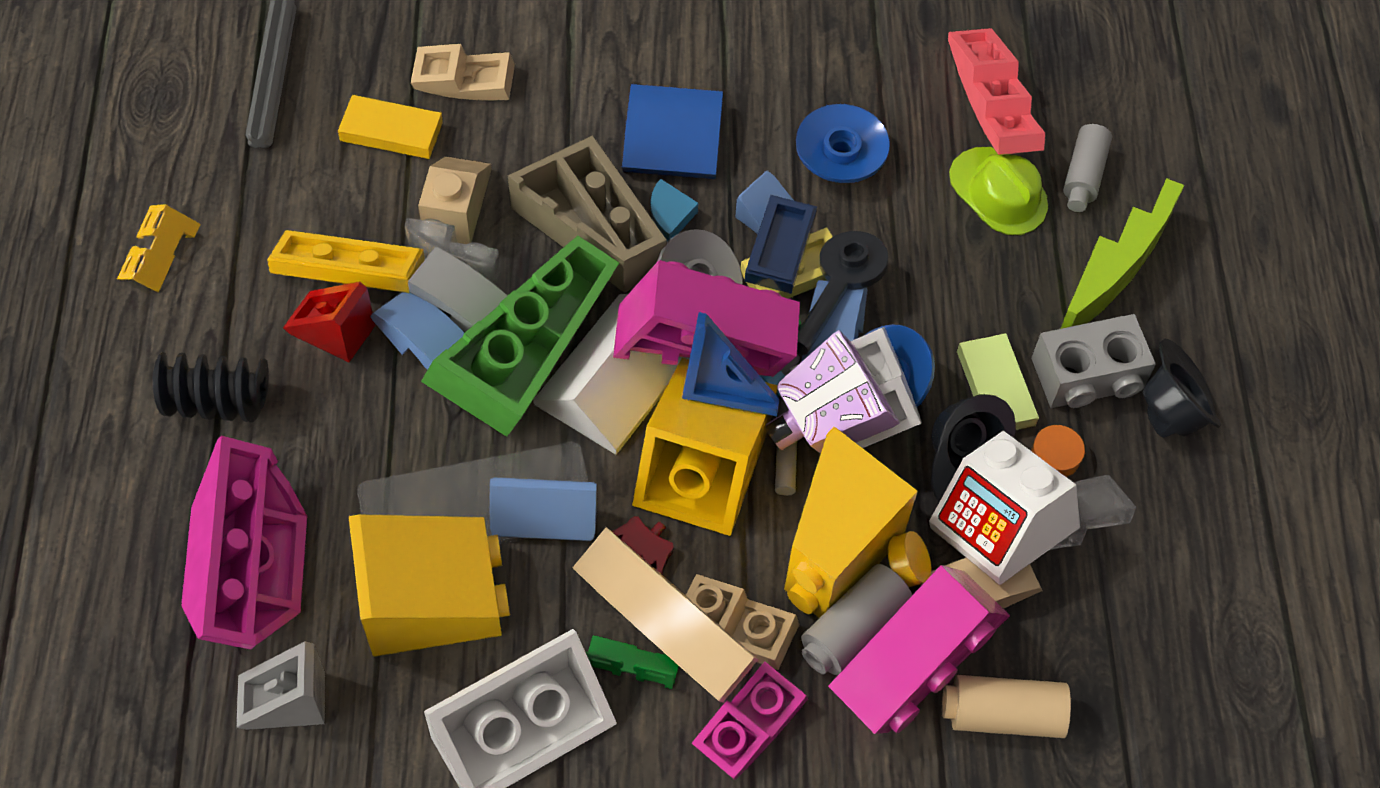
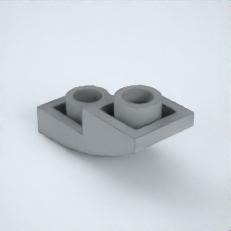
M437 246L408 280L409 292L451 314V320L464 332L485 318L507 297L502 290L483 275Z

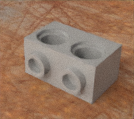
M1135 314L1040 333L1031 358L1050 408L1065 405L1071 408H1078L1088 405L1098 398L1112 395L1118 398H1126L1135 395L1144 389L1156 365ZM1112 358H1117L1123 363L1116 362ZM1064 367L1072 368L1078 373L1069 372Z

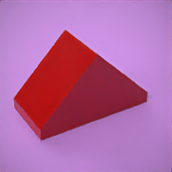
M355 282L309 291L283 329L290 335L349 363L376 326L370 317L373 311L368 289L363 283Z

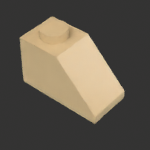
M444 157L429 167L418 204L424 239L471 246L492 170L491 164Z

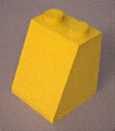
M682 357L647 424L632 506L731 536L767 434L766 424L771 421L772 415L683 399L682 395L689 359ZM765 382L777 395V385Z
M833 427L827 433L792 545L784 588L791 602L799 610L806 614L814 613L819 618L875 564H879L888 554V544L893 536L905 533L918 492L836 427Z
M361 514L349 516L360 619L373 657L502 636L499 617L510 616L505 584L494 585L492 568L502 566L498 534L487 536L484 517Z

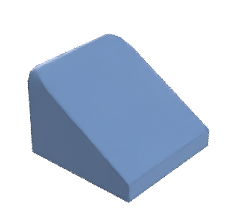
M765 171L737 198L735 217L758 234L770 195L793 199L776 177L769 171Z

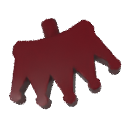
M634 516L626 524L612 531L651 566L654 567L657 564V571L663 574L667 561L674 551L673 542L659 537L666 529L663 523L658 521L649 530L639 516Z

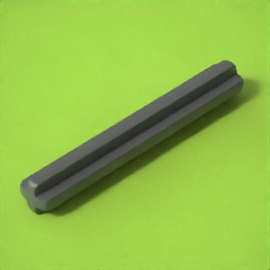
M270 0L245 134L248 139V145L253 148L261 147L266 149L273 143L296 14L295 0Z

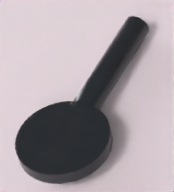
M861 231L843 232L830 238L822 247L820 252V269L823 276L829 282L798 330V354H808L847 289L867 288L877 283L885 275L888 269V251L885 244L876 236Z

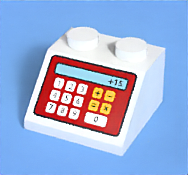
M1002 431L963 458L929 520L930 528L1001 585L1080 528L1077 487L1075 483L1005 431Z

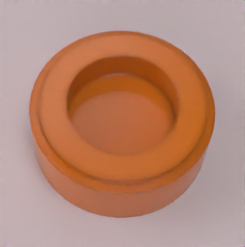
M1051 425L1043 428L1037 434L1031 451L1065 477H1068L1079 468L1084 457L1085 447L1081 437L1071 428L1062 425Z

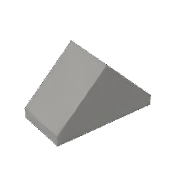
M304 641L238 675L236 728L249 730L324 724L325 671L313 643Z

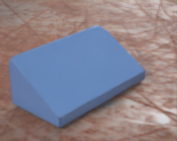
M494 477L490 479V531L492 535L591 541L595 538L597 484H594V482Z

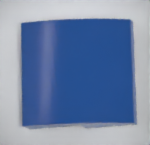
M631 84L622 171L716 179L723 91Z

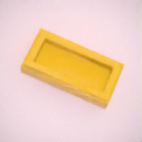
M352 95L339 126L338 135L340 141L430 159L443 123L442 114L440 112Z

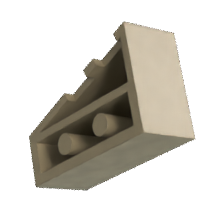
M593 135L508 175L511 209L563 248L578 235L618 261L619 265L608 281L624 293L633 289L657 263L661 250L667 245L664 235Z

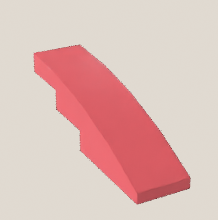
M992 28L949 32L948 42L969 102L997 154L1044 151L1045 132L1031 115L1032 96L1018 80L1019 61Z

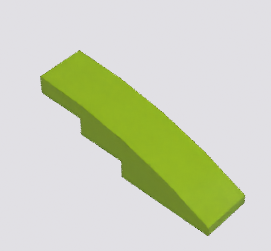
M1166 178L1152 213L1133 207L1118 243L1099 236L1060 329L1087 324L1099 315L1132 281L1154 250L1184 187L1183 184Z

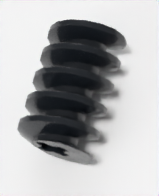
M164 351L158 355L153 371L154 400L159 413L163 416L171 417L178 410L180 415L185 418H192L199 412L202 418L212 420L219 412L221 418L226 421H233L239 414L243 421L253 423L259 416L266 401L269 383V368L266 359H260L255 373L250 372L246 357H240L235 371L229 370L226 356H219L214 370L209 369L205 354H199L194 368H189L185 353L177 355L173 367L168 365L167 355Z

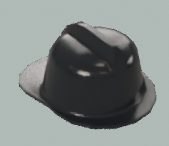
M1163 339L1159 342L1162 366L1143 390L1144 398L1148 404V419L1156 433L1163 438L1174 433L1184 437L1210 423L1219 428L1222 424L1215 414L1211 393L1200 370L1180 346L1172 340Z
M979 394L968 399H961L958 403L948 406L937 417L931 434L933 448L936 452L932 465L931 484L934 496L939 502L964 457L1002 431H1005L1014 438L1016 430L1015 415L1005 400L996 395Z

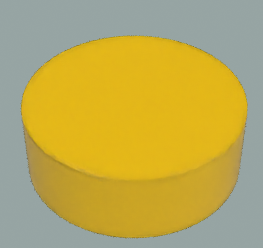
M909 531L893 536L888 544V560L891 570L898 574L908 587L925 583L931 576V561L921 537L916 532Z

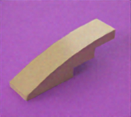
M607 527L572 567L614 608L718 701L724 702L758 661L754 655L724 631L717 622L687 598L681 590Z

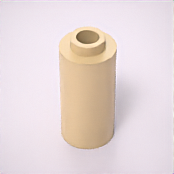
M956 675L953 686H944L942 716L943 718L951 719L953 730L1065 738L1067 736L1071 712L1070 690L1067 683Z

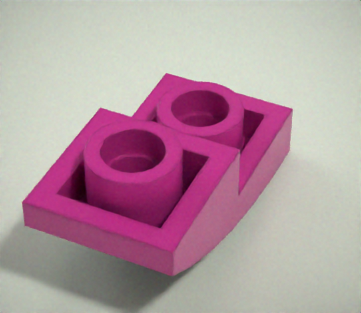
M764 661L731 702L726 701L692 744L736 780L784 729L806 703L808 697Z

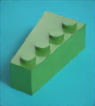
M577 235L540 267L529 280L504 298L492 312L467 330L448 350L445 349L432 361L421 382L507 437L527 410L619 265V262Z

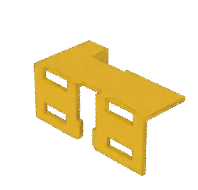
M166 204L151 205L139 229L137 238L143 239L144 236H154L150 249L133 246L117 279L135 280L159 293L175 257L173 254L182 235H186L185 238H195L200 223ZM161 212H163V215L158 223L157 228H155ZM141 256H144L137 272H135L136 267L141 259Z

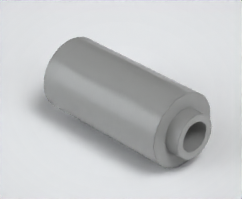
M875 564L801 636L803 646L805 647L802 650V655L807 663L821 674H825L828 671L831 674L839 675L913 596L907 584L887 566Z

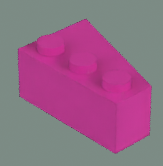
M659 260L619 304L613 358L629 360L630 351L662 354V364L678 365L679 356L690 358L698 313L701 312L706 313L759 375L774 377L797 357L800 302L781 297L779 293L772 290H758L735 283L734 280L726 276H711L688 269L686 265L679 262Z
M940 565L828 687L874 734L889 733L892 729L899 733L920 712L917 705L931 691L937 693L946 686L957 673L958 669L956 667L971 653L978 651L1010 615L965 571Z

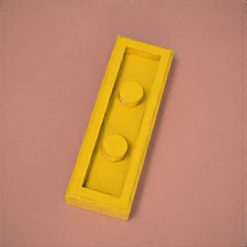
M286 230L267 261L269 271L273 274L343 284L361 282L366 287L410 293L408 280L424 262L425 257L424 249Z

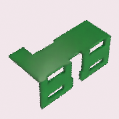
M592 636L588 652L585 651L592 667L612 671V674L620 676L621 672L634 674L637 681L644 682V680L664 684L665 688L673 689L679 666L665 653H653L637 649L635 645Z

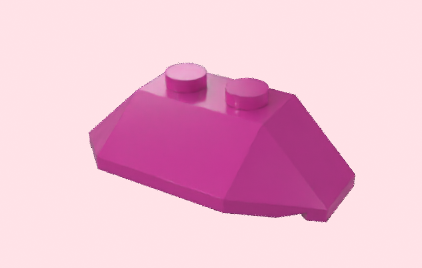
M221 436L215 444L191 507L181 606L198 639L252 649L301 612L307 514L291 484L277 467L278 460L271 448Z

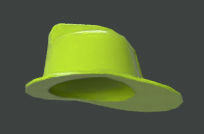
M975 147L962 152L953 160L949 171L952 187L977 213L981 220L993 230L1006 235H1023L1034 231L1044 221L1048 211L1047 195L1042 187L1041 176L1038 170L1029 160L1018 155H998L993 147Z

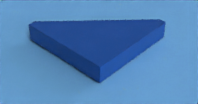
M699 312L682 398L777 416L779 407L777 395L706 313Z

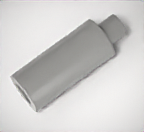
M1087 124L1079 130L1063 189L1065 196L1069 198L1067 206L1074 212L1085 211L1087 203L1093 202L1097 198L1112 141L1111 132L1104 126Z

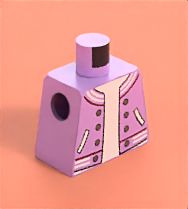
M838 330L778 383L777 389L789 410L767 423L766 429L780 450H784L805 437L809 445L821 453L827 433L833 427H836L857 443L893 428L900 422L854 344Z

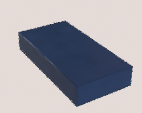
M770 195L745 271L744 282L792 294L815 221L817 206Z

